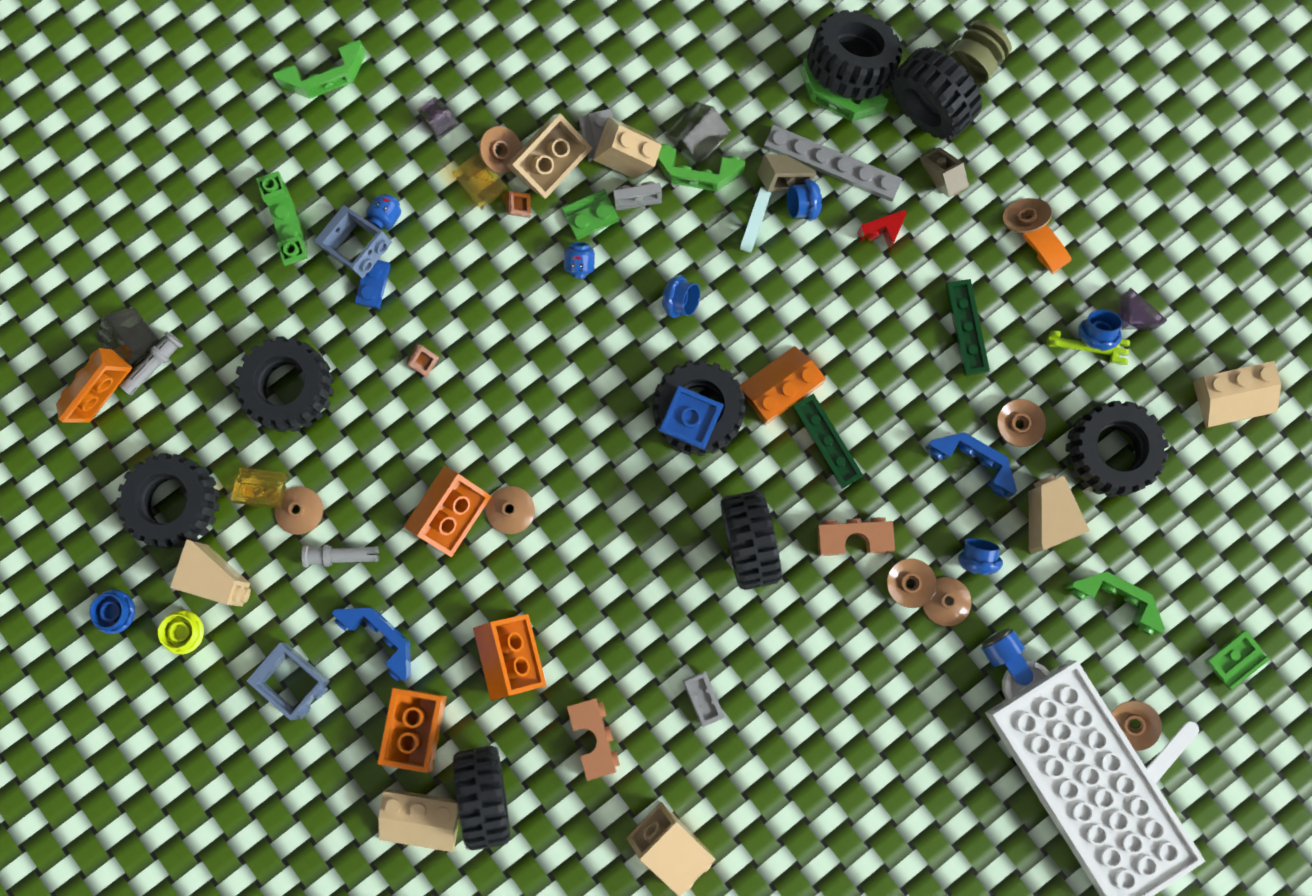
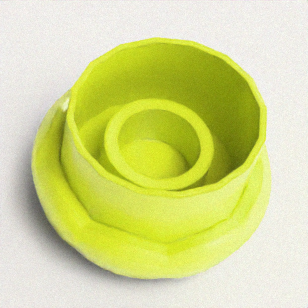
M188 610L172 612L161 622L158 628V637L162 645L169 652L179 655L195 650L202 642L204 635L202 621L195 613Z

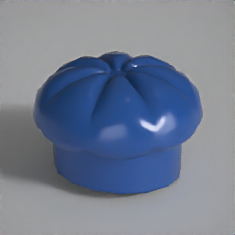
M804 179L802 184L791 185L787 192V207L792 218H804L809 222L819 216L822 209V195L818 184L812 179Z
M683 276L671 278L663 290L662 306L666 314L672 318H677L681 315L690 316L696 311L700 301V288L698 284L687 282Z
M1096 310L1091 312L1088 318L1080 323L1078 334L1088 347L1106 351L1115 348L1121 342L1122 333L1120 329L1123 322L1120 316L1112 311Z
M966 539L964 552L958 556L960 566L973 574H994L1003 565V560L999 557V546L983 539Z
M108 590L100 594L92 602L89 611L90 618L95 627L101 632L117 634L127 629L133 622L135 605L130 596L125 592Z

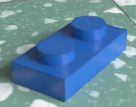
M378 260L373 265L371 271L363 279L361 278L355 300L357 305L380 310L391 267L389 262Z

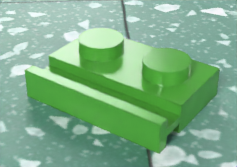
M605 189L562 208L576 240L619 222V217Z
M1243 630L1207 658L1205 662L1218 678L1225 683L1226 688L1233 690L1268 662L1270 658L1265 656L1262 652L1263 650L1246 630Z

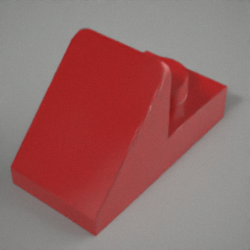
M903 210L860 225L857 232L860 241L868 239V241L876 240L883 233L890 250L907 215L906 211Z

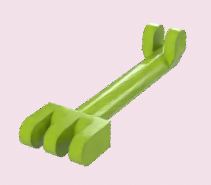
M1051 331L1047 337V346L1110 355L1109 363L1118 365L1128 364V359L1120 358L1119 355H1129L1128 349L1120 348V346L1129 347V340L1122 339L1115 348L1101 351L1088 347L1083 341L1060 338V331Z

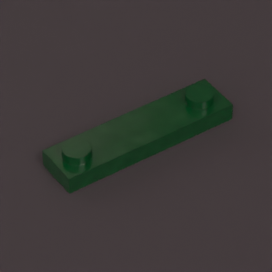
M971 279L948 282L945 286L964 376L988 373L990 368Z
M814 393L794 404L792 408L841 489L862 478L864 475Z

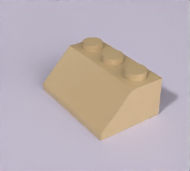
M556 114L537 131L506 166L525 185L546 199L593 148L561 114Z
M1275 361L1203 376L1193 382L1206 428L1278 412L1281 381Z
M395 789L383 791L379 812V840L454 852L459 825L457 800Z

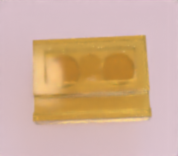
M479 152L460 165L459 169L451 172L481 210L508 190L499 176L484 164Z
M239 468L240 474L236 479L231 497L233 503L281 508L286 489V480L289 478L286 472Z

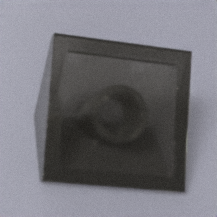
M695 102L666 132L665 136L700 165L728 136L730 129L713 106Z
M134 307L105 315L95 335L104 349L114 350L131 367L149 355L150 348L160 342Z

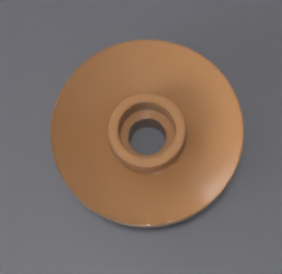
M496 126L488 129L482 135L479 144L482 161L495 173L506 174L512 172L506 164L522 148L519 138L506 127ZM495 148L499 150V155H497Z
M1025 198L1012 203L1006 208L1003 213V222L1009 230L1014 232H1034L1047 225L1052 217V210L1050 205L1041 199Z
M1016 399L1004 405L997 417V428L1001 437L1009 444L1016 447H1028L1042 438L1046 429V418L1041 408L1034 402L1026 399ZM1016 421L1023 423L1022 429L1016 427Z
M507 486L493 493L487 503L486 513L490 524L497 531L504 534H517L524 531L533 521L535 506L531 496L525 490L515 486ZM508 505L514 507V511L510 514L505 511Z
M293 487L283 492L278 498L274 510L275 518L278 525L284 531L295 535L306 534L314 530L320 523L323 516V504L320 497L313 490L306 487ZM296 505H299V506H300V512L297 513V514H294V513H293V508H294Z
M918 559L899 561L891 568L887 577V589L890 596L896 603L907 608H917L927 604L936 591L937 582L933 570L928 564ZM908 579L913 580V588H908L906 586V581Z
M942 577L936 579L937 586L934 596L927 604L922 606L926 616L932 622L941 626H954L961 623L968 616L971 609V596L968 589L962 582L954 578ZM946 597L952 599L951 606L945 604L944 600Z
M1136 700L1126 701L1119 704L1111 713L1135 751L1148 749L1159 740L1162 732L1161 719L1156 710L1147 703ZM1131 720H1138L1140 725L1132 727L1130 725Z

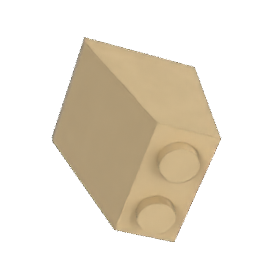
M607 117L593 160L635 179L655 167L662 145L650 135L616 119Z
M1055 475L1049 476L1034 483L1035 488L1028 491L1029 551L1031 554L1046 550L1090 531L1064 476L1057 479Z
M186 540L170 588L226 605L241 607L248 601L251 592L249 589L250 582L209 545Z
M660 802L626 837L638 858L678 896L688 891L700 875L708 871L716 860L704 844L663 802Z

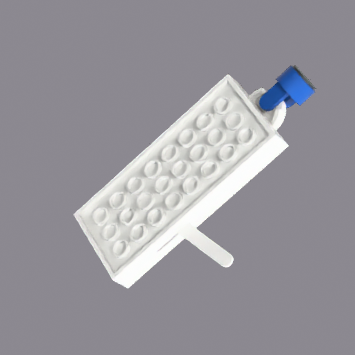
M1010 628L998 632L982 643L981 649L991 665L996 667L1004 664L1007 668L1002 679V691L1005 700L985 712L1100 896H1154L1205 862L1156 785L1157 781L1199 733V727L1196 723L1186 722L1146 768L1078 661L1067 660L1051 671H1048L1045 666L1037 662L1025 661L1021 655L1025 647L1014 629Z

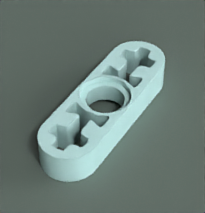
M761 186L741 243L740 250L751 253L772 194V192H767L765 187Z

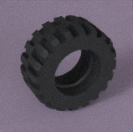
M842 10L839 13L836 11L823 18L817 26L807 52V63L815 80L818 79L820 85L824 88H829L831 93L835 95L836 93L841 94L843 98L847 99L850 97H854V100H861L863 97L870 99L875 97V95L878 96L889 87L891 76L898 68L902 59V46L897 34H893V29L889 25L886 26L883 20L880 18L876 19L869 13L862 14L861 11L857 10L853 12Z
M933 47L918 48L892 73L890 89H892L893 98L897 100V105L899 108H902L903 113L912 120L913 124L918 125L922 131L931 134L934 138L939 137L940 140L956 138L981 112L982 96L979 94L978 86L973 82L974 79L971 75H968L965 71L966 69L959 65L953 57L947 56L941 50L937 51Z
M284 336L276 337V341L268 338L263 340L261 347L256 344L250 348L253 352L249 356L246 354L241 360L244 361L242 367L238 366L236 370L239 379L234 380V387L239 392L235 395L237 401L242 403L241 408L256 422L278 432H286L287 430L296 432L300 431L301 426L305 428L312 426L311 420L314 418L319 420L323 416L320 413L322 409L329 408L331 403L328 401V397H332L334 394V389L331 387V384L334 383L333 375L329 373L330 367L328 363L307 343H302L300 340L292 337L289 340ZM294 364L299 366L303 370L305 378L304 387L300 395L286 405L276 406L271 404L266 397V383L270 375L284 365Z
M691 360L686 361L685 365L681 367L678 364L672 368V372L666 373L662 377L661 383L655 389L652 407L657 431L661 426L678 385L686 389L695 387L706 388L715 393L720 403L724 404L721 415L715 424L704 451L660 432L665 442L670 443L671 447L675 450L684 451L683 454L691 455V453L698 454V456H705V453H716L720 448H725L730 444L742 425L745 414L744 392H741V385L738 380L732 378V373L727 369L725 371L722 370L720 365L715 362L713 365L706 364L707 360H700L699 363H693Z
M1111 401L1108 404L1103 403L1083 414L1073 424L1074 429L1070 430L1067 436L1070 442L1066 444L1065 451L1070 452V457L1066 459L1068 465L1073 464L1075 470L1072 471V474L1075 478L1079 476L1082 478L1080 484L1085 488L1091 486L1093 488L1092 492L1098 495L1105 493L1106 497L1125 496L1145 489L1146 486L1151 485L1157 480L1156 476L1162 474L1165 468L1162 463L1168 460L1169 455L1164 452V449L1169 447L1168 439H1163L1162 434L1166 432L1163 426L1158 427L1156 421H1158L1157 417L1154 414L1147 415V409L1143 406L1134 408L1135 404L1129 401L1122 404L1120 401ZM1105 428L1119 429L1132 440L1135 448V459L1133 465L1128 470H1114L1101 459L1098 453L1097 441L1100 432Z
M160 453L158 457L151 455L145 457V463L138 461L134 464L133 468L135 470L133 472L127 471L124 475V478L127 479L124 485H119L118 491L121 492V498H116V505L121 507V510L117 512L119 519L126 521L123 523V527L127 532L132 533V537L148 545L171 549L172 547H184L186 540L197 542L198 535L205 536L209 532L206 527L209 524L214 525L217 519L213 515L220 508V504L216 503V498H220L219 490L214 489L217 483L214 477L209 476V471L205 467L183 456ZM171 479H177L183 483L187 492L185 509L176 520L167 524L159 523L151 510L153 494L162 483Z
M754 490L724 497L720 501L731 561L739 588L748 590L778 583L782 579L781 561L774 526L764 493Z
M490 745L458 751L453 756V770L459 820L466 849L474 851L506 845L510 841L511 836L498 748Z

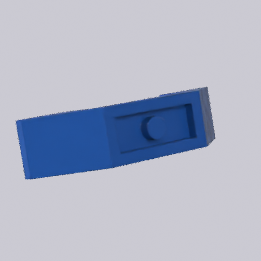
M963 432L934 439L925 446V449L929 450V455L937 460H947L951 457L956 446H959V450L965 455L971 457L974 455L981 459L980 462L990 469H997L988 486L993 488V493L1002 498H1009L1016 494L1017 488L1008 457L969 434Z
M374 608L335 609L332 612L336 617L334 622L343 630L348 628L355 631L365 619H368L366 624L374 632L380 631L385 636L383 640L392 649L398 648L385 663L390 668L387 672L397 681L400 679L408 681L411 677L410 641Z

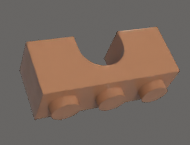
M886 517L871 518V522L861 523V519H847L846 524H837V520H824L822 525L816 527L818 556L844 555L846 553V539L851 535L860 536L865 541L867 554L891 553L895 551L893 521H886Z
M594 698L567 706L573 731L588 729L595 734L597 739L595 749L580 756L586 780L589 781L616 773V766H619L620 762L617 751H612L609 743L613 741L610 726L605 727L603 717L607 715L603 702L598 703V699Z

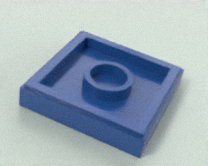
M678 385L661 423L659 432L704 451L724 404Z

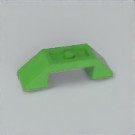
M360 40L350 41L338 48L344 62L342 66H333L324 73L310 75L306 80L302 79L295 65L283 67L278 72L273 73L281 88L312 99L354 82L366 56V51Z
M804 59L801 74L811 102L851 122L883 113L889 99L885 98L882 93L870 99L863 97L860 104L855 103L852 98L847 99L837 93L836 95L831 93L829 88H824L820 85L818 79L815 80L811 73L812 71L809 69L808 59Z
M661 144L662 146L656 161L671 184L716 192L743 175L746 161L736 156L722 157L719 175L711 170L696 171L684 165L674 167L676 149L668 144Z
M277 171L256 178L262 199L269 207L280 241L277 243L284 266L307 259L305 236L293 200L280 172Z
M1109 572L1085 577L1067 583L1065 586L1066 589L1072 591L1071 595L1084 601L1085 598H1095L1102 585V590L1113 595L1118 593L1125 597V602L1134 606L1139 605L1132 620V623L1139 626V631L1152 636L1153 633H1163L1165 630L1153 595Z

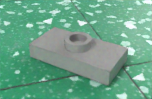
M706 671L683 680L702 727L725 718Z

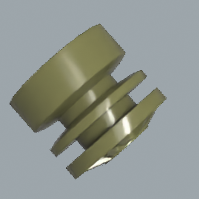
M976 20L970 24L963 33L962 39L957 41L948 56L953 57L959 65L966 69L965 71L968 75H971L974 79V84L983 85L990 80L998 66L1003 63L1004 59L1011 52L1012 47L1010 40L1001 29L987 21Z

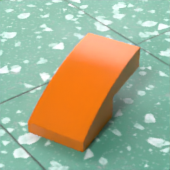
M1048 225L1034 232L1023 233L1022 238L1038 253L1037 259L1052 274L1072 260L1061 241Z

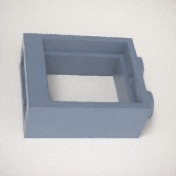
M345 205L341 207L314 240L324 252L362 279L371 271L373 265L392 243L382 230ZM356 225H358L374 237L355 261L351 262L336 250Z
M279 643L246 682L291 721L298 718L302 719L311 710L309 705L315 698L319 700L328 690L326 685L330 680L288 643ZM288 656L317 681L316 685L295 709L265 683Z

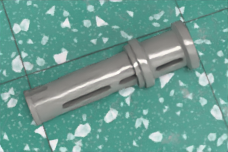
M166 331L165 337L156 346L150 348V354L119 386L132 396L139 386L162 363L165 364L170 360L169 357L178 347L182 348L184 346L183 343L173 334Z
M305 545L302 548L303 567H309V565L323 564L325 567H329L332 563L378 562L379 556L369 554H379L378 546L332 548L329 545H324L322 548H309L308 545Z

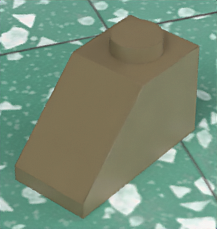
M939 147L920 157V161L934 185L946 196L958 195L962 190L969 187L964 163Z
M765 154L757 174L767 192L788 191L791 185L802 184L804 179L813 180L816 171L785 154Z

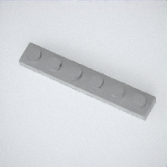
M773 125L764 144V149L776 154H785L816 171L890 202H893L903 179L776 125Z

